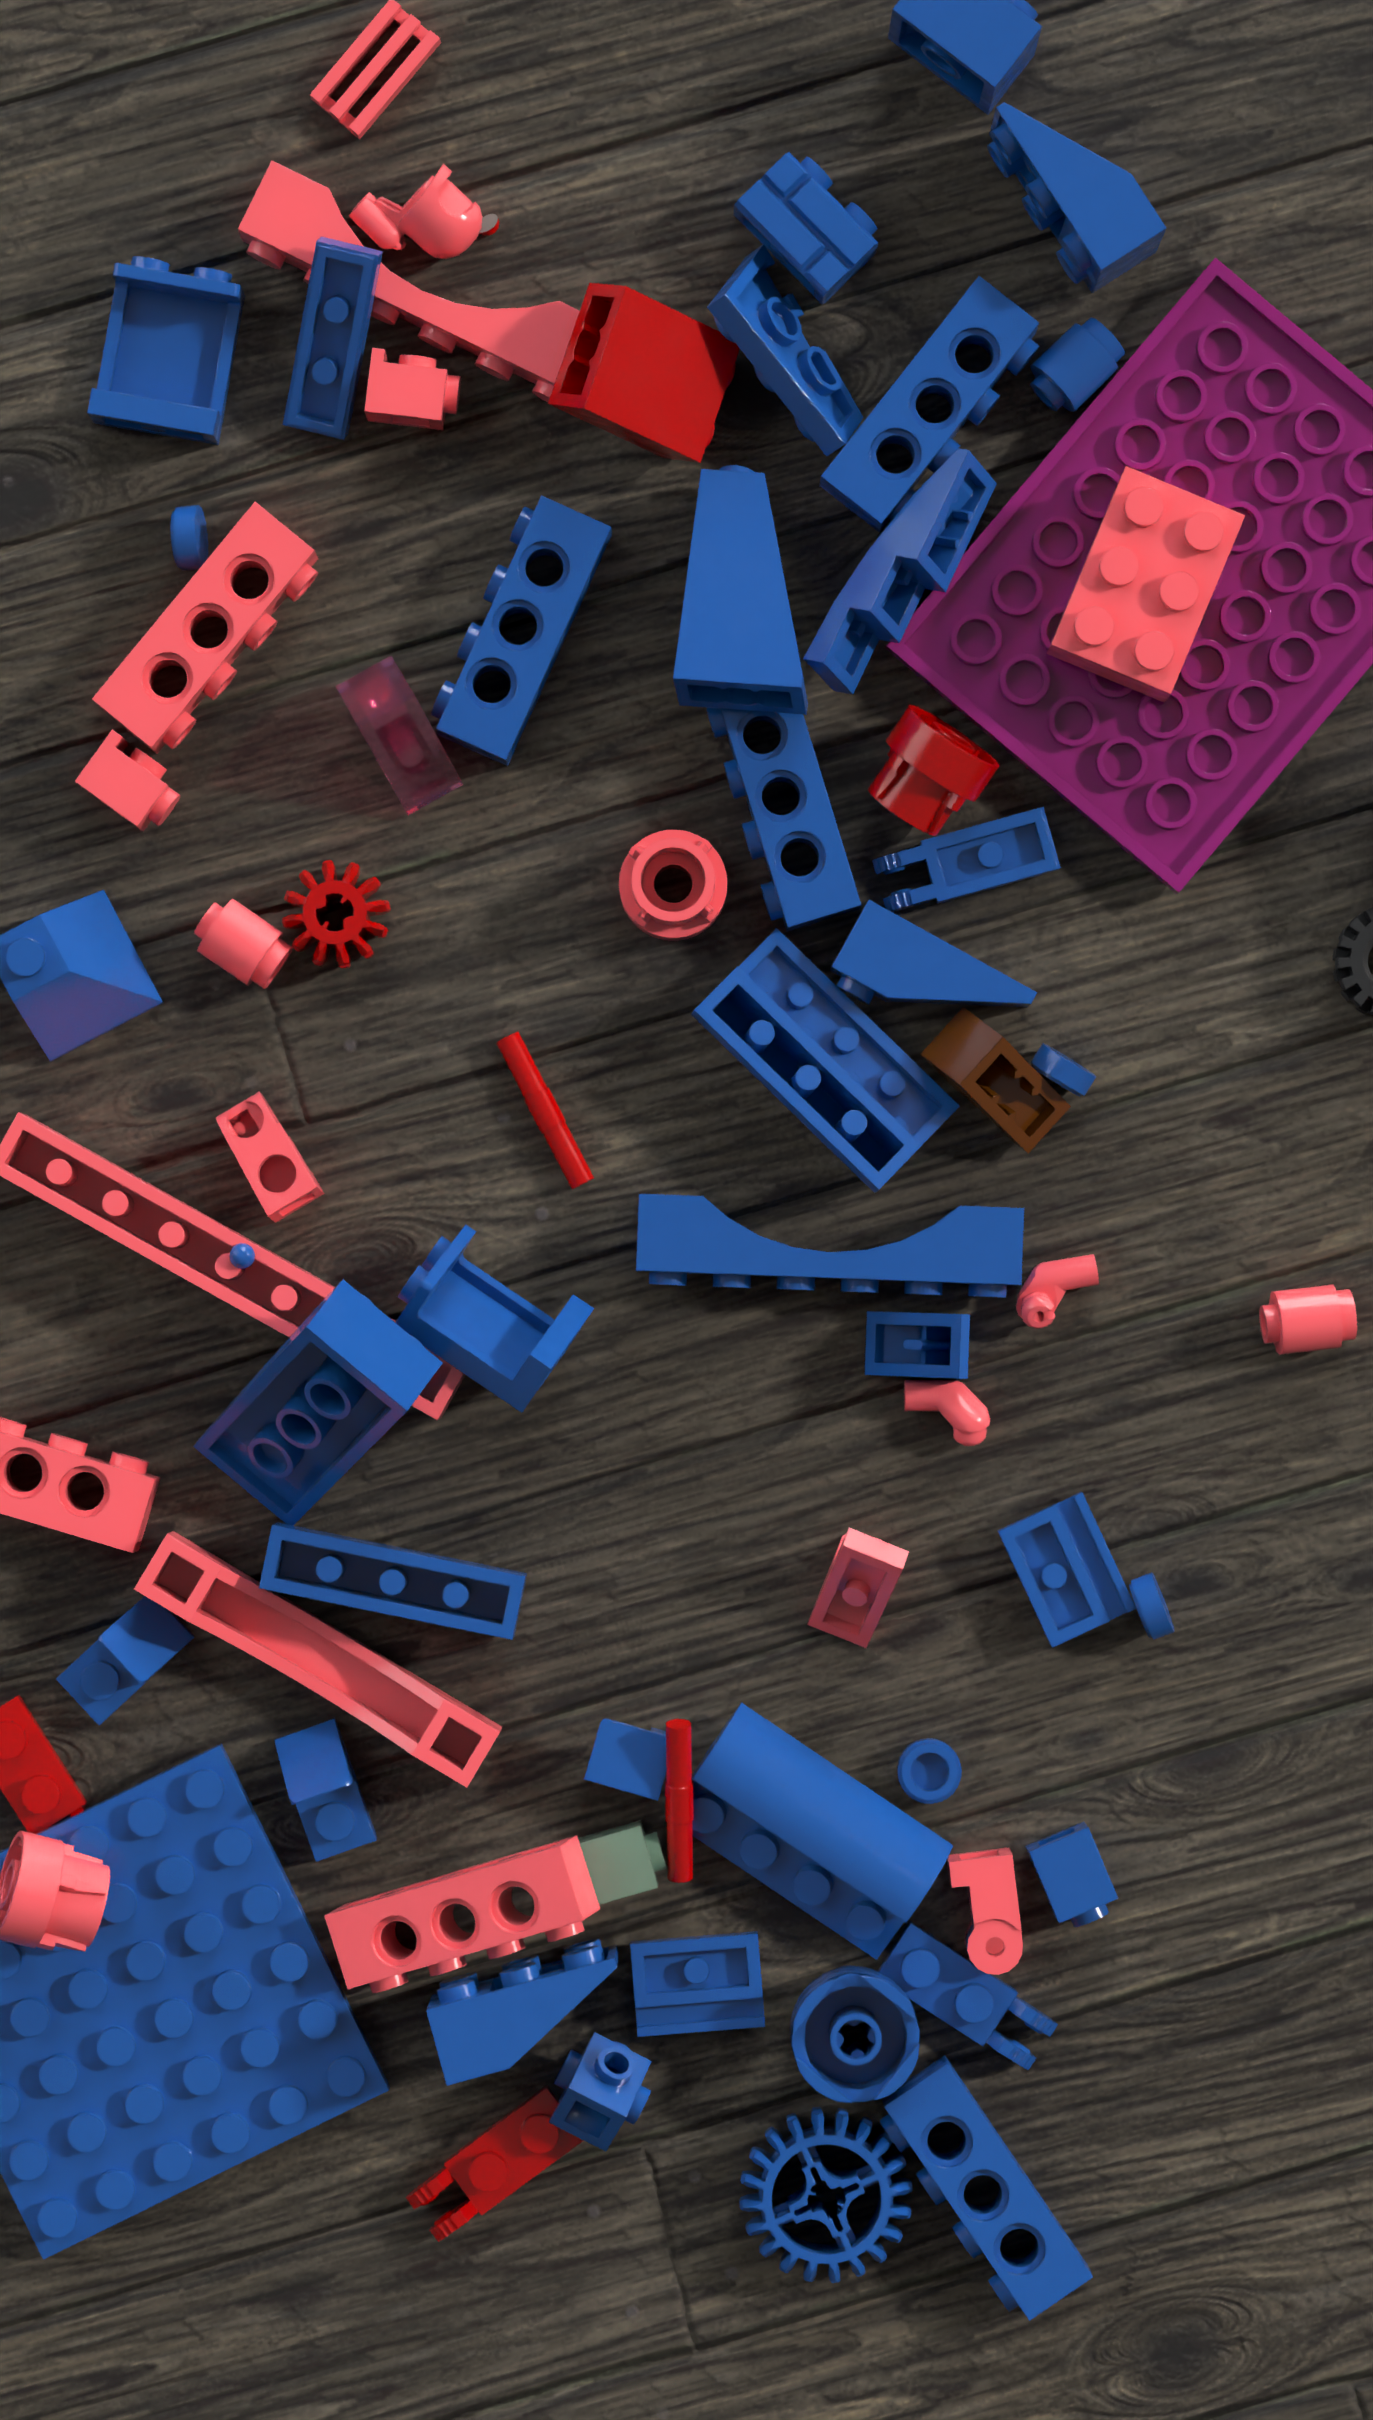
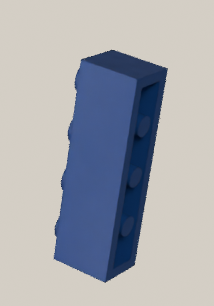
M277 1522L271 1526L259 1588L512 1640L515 1636L527 1573Z

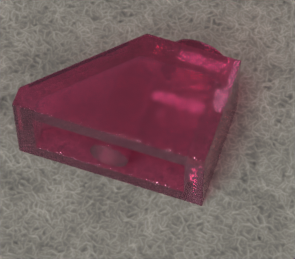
M392 656L385 658L336 686L407 815L414 813L463 785L418 700Z

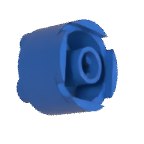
M844 1965L820 1975L803 1990L792 2012L790 2039L795 2062L800 2073L810 2086L831 2100L844 2103H860L887 2097L905 2083L918 2060L920 2029L914 2007L899 1985L872 1968ZM860 2021L867 2023L865 2031L870 2041L865 2046L856 2041L850 2044L848 2048L842 2045L844 2036L841 2027L845 2023L852 2026L858 2025Z

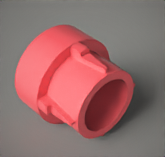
M684 830L655 832L631 847L623 862L619 876L621 902L630 920L644 933L668 941L692 938L708 929L723 909L727 896V873L724 863L710 842L696 834ZM669 868L683 870L688 874L692 882L690 894L684 900L677 903L662 900L654 888L657 876Z
M21 1830L18 1831L11 1842L0 1873V1940L51 1951L56 1946L85 1952L96 1936L104 1913L110 1883L109 1866L103 1865L102 1859L73 1851L74 1846L64 1844L61 1840Z

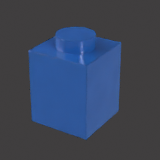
M1085 1822L1025 1846L1058 1923L1071 1919L1073 1927H1079L1098 1920L1109 1913L1106 1904L1118 1899V1896L1090 1829Z

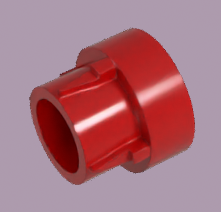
M909 705L886 739L887 744L891 747L887 754L889 759L868 788V791L879 803L905 822L929 835L937 836L952 812H958L966 799L970 801L977 800L999 768V764L981 746L947 722L920 707Z

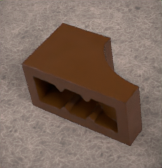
M964 1007L921 1053L954 1089L975 1105L1016 1145L1028 1154L1071 1107L1003 1036Z

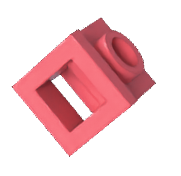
M372 348L364 410L367 420L370 422L444 430L445 414H457L461 376L448 375L447 369L436 368V359L425 356L400 355L398 364L389 363L385 349Z
M112 729L75 782L141 831H144L151 821L160 826L172 812L181 795L160 780L167 769L138 748H135L129 757L125 755L123 751L129 743Z

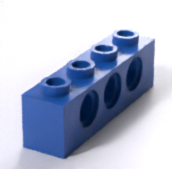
M978 276L821 475L819 486L876 531L880 532L889 519L892 521L916 492L914 488L926 472L930 470L935 473L961 447L953 438L967 420L978 426L1000 398V395L992 389L1004 373L1009 370L1017 376L1040 347L1032 340L1036 334L1039 322L986 280ZM976 344L988 352L991 365L983 372L969 373L958 365L955 353L962 346ZM927 394L941 395L949 402L952 414L941 423L926 422L919 416L916 410L917 401ZM892 443L904 446L912 456L913 463L910 468L898 474L883 470L876 457L877 452L883 446Z
M542 495L535 510L524 506L509 540L519 545L509 568L498 564L486 588L483 599L492 603L482 626L474 622L471 623L459 648L457 657L465 660L466 663L458 681L454 684L446 680L434 703L431 715L440 719L436 727L439 736L501 764L509 765L612 537L611 526ZM543 555L556 558L563 566L561 578L555 584L547 587L538 586L527 577L529 564L535 558ZM512 614H527L535 620L537 631L529 642L522 645H514L507 642L501 636V626L504 620ZM488 671L501 672L511 682L508 695L497 703L484 702L474 692L477 679Z
M706 707L714 737L718 738L727 735L734 759L723 762L732 796L734 799L745 796L752 821L742 823V828L751 858L755 860L764 857L771 881L760 884L771 921L783 918L786 931L788 932L860 910L861 901L804 715ZM758 721H765L774 725L781 739L777 748L766 754H758L751 751L743 739V734L749 725ZM785 782L795 788L799 796V804L794 811L786 815H776L766 809L762 801V794L770 784ZM799 842L812 847L818 859V864L814 871L806 876H794L788 873L783 868L780 858L782 851L788 845Z
M945 2055L907 2080L894 2093L882 2098L884 2108L889 2113L880 2119L882 2126L900 2152L911 2146L925 2167L916 2173L918 2179L937 2206L947 2199L961 2220L952 2226L954 2232L973 2259L984 2253L997 2272L988 2281L1009 2312L1020 2306L1030 2321L1093 2278L1089 2266ZM941 2122L955 2123L963 2130V2140L960 2146L949 2153L937 2152L927 2143L930 2130ZM980 2175L990 2176L999 2183L997 2197L993 2202L985 2206L973 2205L964 2198L966 2184L972 2178ZM1014 2229H1025L1035 2236L1033 2250L1029 2255L1021 2259L1009 2258L1000 2251L1002 2238L1006 2233Z

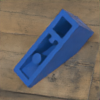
M868 900L830 969L831 972L840 976L836 985L840 990L868 1005L875 995L885 1002L1028 1007L1037 994L1036 991L871 900Z

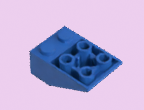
M1005 102L996 107L989 133L993 142L987 145L988 151L996 166L1006 178L1013 174L1018 178L1028 194L1022 198L1025 210L1040 231L1047 227L1051 229L1062 246L1056 252L1057 258L1066 274L1075 284L1084 280L1091 293H1094L1156 253L1166 231V226L1131 173Z
M600 1938L590 1939L563 1948L564 1954L561 1960L541 1965L538 1955L503 1964L501 1966L502 1972L496 1978L479 1982L477 1973L473 1972L440 1982L441 1988L437 1990V1994L431 1996L426 2012L446 2085L510 2069L617 1968L619 1955L617 1945L602 1948Z

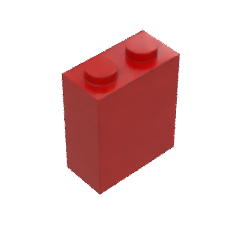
M589 283L548 404L662 458L701 463L705 449L710 444L714 435V422L725 390L734 377L735 361L740 348L736 343L727 340L720 331L627 286Z

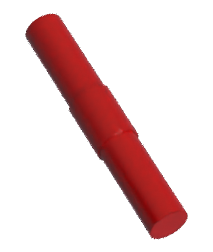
M519 1031L496 1042L525 1098L524 1101L550 1146L571 1189L573 1190L593 1180L594 1176L566 1124V1119L550 1088L544 1082Z
M672 1719L666 1722L665 1819L667 1821V1878L675 1883H685L693 1879L692 1821L694 1820V1795L692 1781L691 1722L685 1719Z

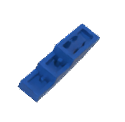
M958 448L911 496L869 548L832 604L803 659L833 691L854 694L878 641L900 643L925 589L946 592L997 484L969 450Z

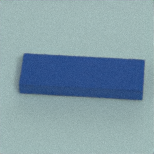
M322 236L316 241L283 425L343 440L348 436L383 251Z

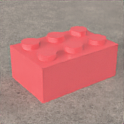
M1126 466L1117 483L1047 654L1165 703L1173 691L1245 515Z

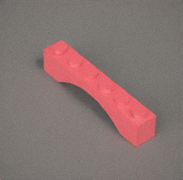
M271 161L238 227L242 241L249 244L246 251L248 255L275 269L280 270L284 262L307 272L303 279L307 284H309L316 241L321 236L363 246L342 217L328 187L274 161ZM382 263L380 264L371 312L372 317L390 325H395L399 317L421 328L418 337L442 351L452 353L456 345L477 355L478 358L475 365L499 379L509 381L512 374H516L534 383L535 386L532 393L546 402L550 399L579 314V310L561 301L527 308L499 309L454 303L420 290L391 272Z
M175 1531L166 1534L134 1590L189 1623L221 1638L301 1683L361 1720L414 1757L466 1788L468 1787L498 1737L502 1726L279 1593L260 1589L259 1581Z

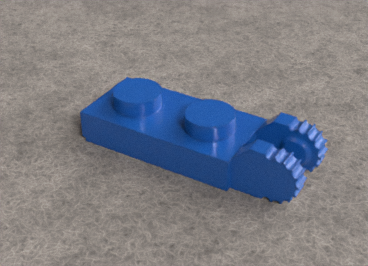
M1044 807L921 840L918 847L872 860L875 873H884L885 875L903 871L906 867L925 861L931 884L916 889L906 888L891 893L890 896L883 899L885 908L891 912L924 904L935 899L937 904L1061 869Z
M909 1921L878 1969L879 1973L887 1976L899 1985L910 2000L984 2047L987 2043L997 2052L1027 2070L1030 2069L1036 2059L1031 2054L1030 2049L995 2030L1006 2011H1011L1037 2033H1044L1049 2037L1058 2025L1047 2015L1019 1998L1016 1989L993 1974H986L978 1970L970 1959Z

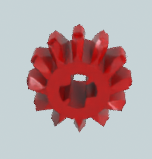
M327 860L322 863L325 882L318 885L313 875L307 870H303L299 874L301 882L310 890L307 897L295 891L286 892L284 900L292 906L303 908V912L283 917L282 924L285 929L307 928L292 943V947L297 952L306 950L316 940L318 941L313 954V963L315 965L323 967L328 960L331 948H335L339 967L347 969L351 966L348 947L355 945L359 953L366 959H370L374 955L372 947L363 939L366 932L377 938L385 939L389 932L387 927L370 921V916L384 915L391 911V906L387 900L366 902L369 897L378 891L381 883L376 877H372L356 889L355 884L360 875V866L358 864L349 863L342 881H338L333 861ZM335 898H342L340 902L345 908L352 904L354 909L353 916H348L343 920L344 929L340 931H331L333 927L328 921L323 925L320 922V914L329 911V900Z

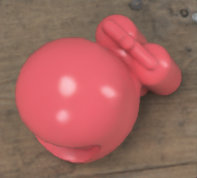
M444 163L436 175H432L403 207L383 196L377 199L368 192L349 214V217L382 249H404L406 246L404 234H406L423 251L434 258L440 259L456 257L466 251L478 237L482 228L483 216L479 205L476 202L472 203L469 198L447 179L452 171Z

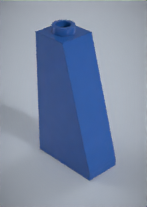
M727 465L719 470L701 469L673 675L680 706L807 715L808 700L765 473L754 472L744 466Z

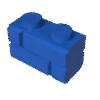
M788 152L734 204V216L823 305L875 255L878 242L872 235L878 228L857 204L850 202L844 208L827 191L833 185V182L814 160L807 156L799 162Z

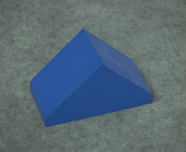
M867 1311L865 1375L968 1379L970 1314Z

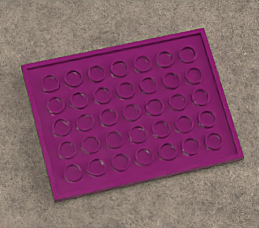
M1215 257L963 554L946 592L933 590L913 613L900 643L889 642L885 649L1175 894H1178L1373 664V390ZM1126 466L1245 515L1173 691L1165 703L1047 654L1117 483Z

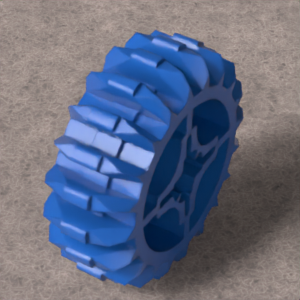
M813 2107L811 2109L813 2127L804 2130L802 2129L799 2117L795 2113H791L786 2117L788 2128L792 2134L790 2137L784 2139L780 2132L773 2127H769L765 2131L768 2143L775 2149L772 2154L759 2147H752L749 2152V2158L755 2164L762 2167L763 2171L747 2170L741 2173V2183L747 2187L758 2189L759 2193L747 2194L739 2199L740 2209L747 2212L761 2211L760 2215L746 2223V2231L750 2236L759 2235L766 2231L770 2232V2235L759 2246V2251L764 2257L773 2255L780 2247H783L785 2252L780 2259L779 2269L784 2273H789L797 2259L801 2258L805 2260L803 2267L805 2281H814L817 2275L818 2264H828L829 2280L831 2283H837L841 2279L839 2263L849 2260L853 2273L860 2277L866 2272L860 2254L867 2250L874 2260L882 2263L886 2260L887 2254L877 2239L882 2236L891 2242L899 2243L903 2237L902 2231L896 2225L889 2222V2218H910L911 2207L904 2202L893 2200V2196L906 2195L912 2192V2182L907 2178H891L890 2175L902 2170L906 2166V2160L903 2154H894L884 2159L881 2157L889 2149L893 2141L887 2132H884L869 2143L866 2139L871 2132L873 2123L866 2116L859 2120L852 2132L846 2129L848 2125V2110L844 2108H838L835 2114L834 2126H824L822 2108ZM836 2145L847 2148L861 2156L868 2165L859 2169L855 2166L845 2170L832 2169L824 2163L815 2146ZM797 2154L805 2174V2181L798 2191L787 2196L788 2201L773 2207L772 2191L776 2177L784 2164ZM812 2167L817 2169L821 2180H825L830 2189L840 2186L842 2189L844 2188L843 2194H836V2211L840 2222L835 2221L830 2208L826 2209L825 2204L821 2200L812 2203L810 2200L808 2201V2195H816L814 2186L816 2181ZM879 2182V2198L876 2210L868 2224L859 2233L854 2235L847 2217V2208L853 2199L865 2193L864 2188ZM809 2219L818 2220L827 2226L837 2243L817 2244L805 2241L790 2232L784 2224L793 2220L796 2224Z

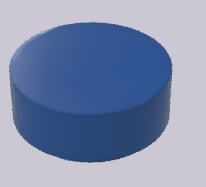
M200 505L176 507L172 512L170 524L174 560L177 567L182 571L197 570L208 559V533L204 512Z
M1042 1043L1031 1061L1032 1067L1079 1097L1086 1095L1097 1077L1083 1066Z
M1151 1572L1132 1579L1131 1584H1129L1130 1591L1148 1637H1152L1155 1640L1174 1633L1175 1629L1154 1574Z
M933 1738L917 1740L908 1745L899 1757L897 1764L899 1783L905 1793L918 1802L934 1804L946 1800L956 1791L961 1780L960 1760L955 1751L941 1740Z

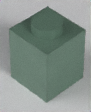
M641 1820L578 1838L599 1905L658 1888L659 1881L656 1872L667 1869L657 1832L645 1835Z

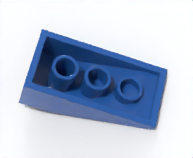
M343 1279L312 1311L193 1447L284 1523L294 1526L409 1410L443 1362L428 1351L419 1340L409 1335L379 1310L370 1299L360 1294Z

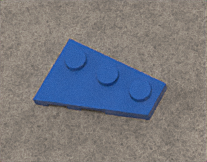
M763 244L744 258L707 308L713 314L716 326L727 340L736 343L754 365L755 373L762 385L769 391L775 392L794 415L795 423L800 432L808 440L815 442L823 453L828 456L846 444L864 417L826 351L816 346H809L802 333L801 324L798 319L804 313L793 293L782 298L766 271L775 262Z

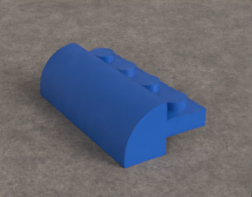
M777 928L691 1013L723 1047L874 1193L960 1107Z
M742 1702L692 1774L694 1795L693 1836L876 1960L904 1922L907 1923L943 1868L953 1848L951 1843Z

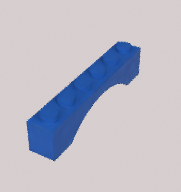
M639 1194L636 1271L649 1272V1284L687 1286V1273L713 1274L712 1287L751 1288V1276L777 1277L776 1289L815 1290V1278L841 1279V1292L879 1293L880 1280L905 1281L904 1294L942 1295L943 1283L968 1284V1296L1006 1298L1007 1285H1022L1024 1208L958 1206L932 1226L902 1241L868 1250L825 1252L795 1248L759 1236L728 1218L704 1196Z

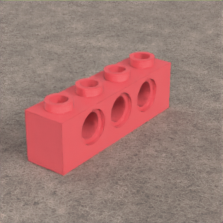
M254 502L92 700L156 754L159 753L165 744L171 749L176 748L195 725L197 720L190 714L206 695L215 700L233 680L237 670L231 664L244 648L248 646L255 651L272 633L278 623L272 617V614L286 597H289L294 602L297 601L313 583L318 575V572L312 568L318 560L315 550L258 503ZM248 568H259L265 571L269 579L265 592L254 599L242 598L234 590L237 576ZM207 617H219L226 621L228 626L225 640L214 648L200 647L194 641V631L197 624ZM178 666L183 668L187 674V683L184 690L179 695L171 698L157 695L153 687L156 674L164 667Z
M0 1417V1514L134 1553L139 1551L161 1478L146 1473L149 1465L148 1461L112 1451L110 1461H104L85 1455L88 1443L51 1433L47 1444L24 1437L27 1425ZM21 1454H29L35 1457L42 1467V1479L38 1486L31 1491L18 1488L10 1476L11 1464ZM82 1472L96 1475L104 1487L103 1498L100 1504L93 1509L79 1506L71 1495L72 1482Z
M576 1835L353 1901L338 1907L324 1915L347 1989L369 1983L372 1993H378L409 1982L406 1972L426 1966L430 1976H437L467 1965L464 1955L486 1949L488 1958L495 1959L526 1948L523 1938L545 1932L548 1942L576 1935L585 1930L582 1921L599 1911L600 1906ZM514 1887L523 1888L532 1896L534 1901V1913L532 1916L524 1915L515 1908L512 1901V1890ZM455 1904L463 1905L472 1912L475 1918V1930L473 1933L463 1931L456 1924L453 1916ZM397 1921L408 1924L415 1932L417 1939L415 1950L405 1948L398 1941L395 1933Z

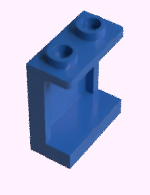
M134 256L132 257L131 265L115 263L113 270L115 289L97 389H91L87 414L95 424L219 445L245 294L241 285L231 283L232 275L230 273L212 268L197 267L194 270V275L190 276L169 272V263L149 257Z
M465 1225L452 1242L441 1236L422 1266L419 1265L398 1295V1298L407 1303L395 1323L409 1335L419 1340L425 1348L522 1413L562 1358L594 1308L573 1294L556 1319H553L464 1258L463 1252L476 1233L471 1227Z

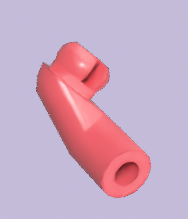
M1094 1254L1042 1262L1033 1268L1017 1294L1016 1303L1017 1313L1027 1326L1041 1329L1050 1325L1056 1317L1054 1312L1067 1290L1099 1285Z
M956 1380L904 1381V1411H939L950 1425L953 1426V1438L961 1445L975 1446L985 1440L987 1435L986 1428L990 1425L987 1407L965 1384Z

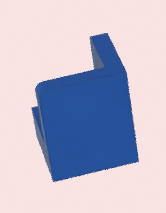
M609 1718L602 1719L584 1780L658 1801L666 1775V1731L651 1727L650 1731Z

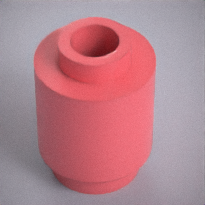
M231 899L224 908L216 902L213 903L194 931V934L202 939L197 952L247 986L253 981L263 989H266L273 981L293 949L291 945L282 940L283 932L234 899Z
M1334 1285L1272 1291L1269 1305L1260 1306L1259 1318L1263 1341L1265 1344L1274 1343L1279 1355L1340 1348L1342 1341L1355 1340L1357 1336L1356 1308L1353 1295L1349 1289L1336 1290Z

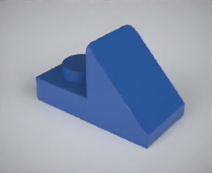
M144 1596L98 1637V1640L62 1672L56 1680L98 1725H101L195 1637L171 1611Z
M335 1718L274 1740L291 1805L296 1804L316 1862L378 1839Z

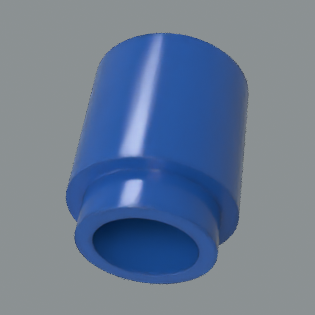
M1090 317L1083 325L1073 324L1031 364L1030 368L1035 379L1030 383V386L1040 400L1053 411H1057L1063 406L1067 410L1075 412L1118 370L1116 362L1125 355V351L1116 337L1102 323Z

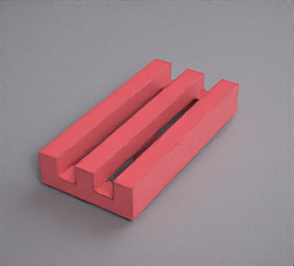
M389 0L311 92V100L360 140L441 44V40L431 30L428 31L424 28L421 22L412 14L406 13L399 3L395 0ZM395 21L400 26L339 100L335 102L331 98L333 93ZM413 36L420 43L357 118L353 117L348 111L410 37Z

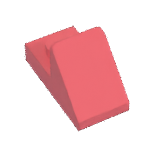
M849 1528L840 1540L807 1625L867 1648L902 1573L909 1551Z

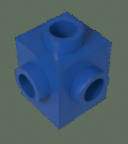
M594 2032L582 2054L572 2049L570 2050L554 2081V2084L564 2089L549 2123L606 2152L623 2122L627 2121L634 2125L639 2118L651 2093L650 2089L641 2084L652 2061L631 2051L626 2045L611 2041Z

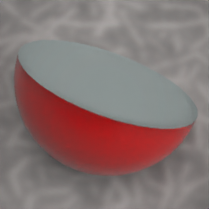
M488 214L482 217V228L479 234L490 236L498 230L499 219L496 214Z

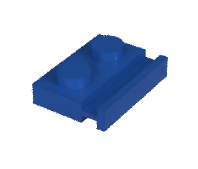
M1083 1492L1072 1495V1497L997 1530L1052 1648L1136 1609Z
M758 1931L630 1941L637 2037L765 2027Z

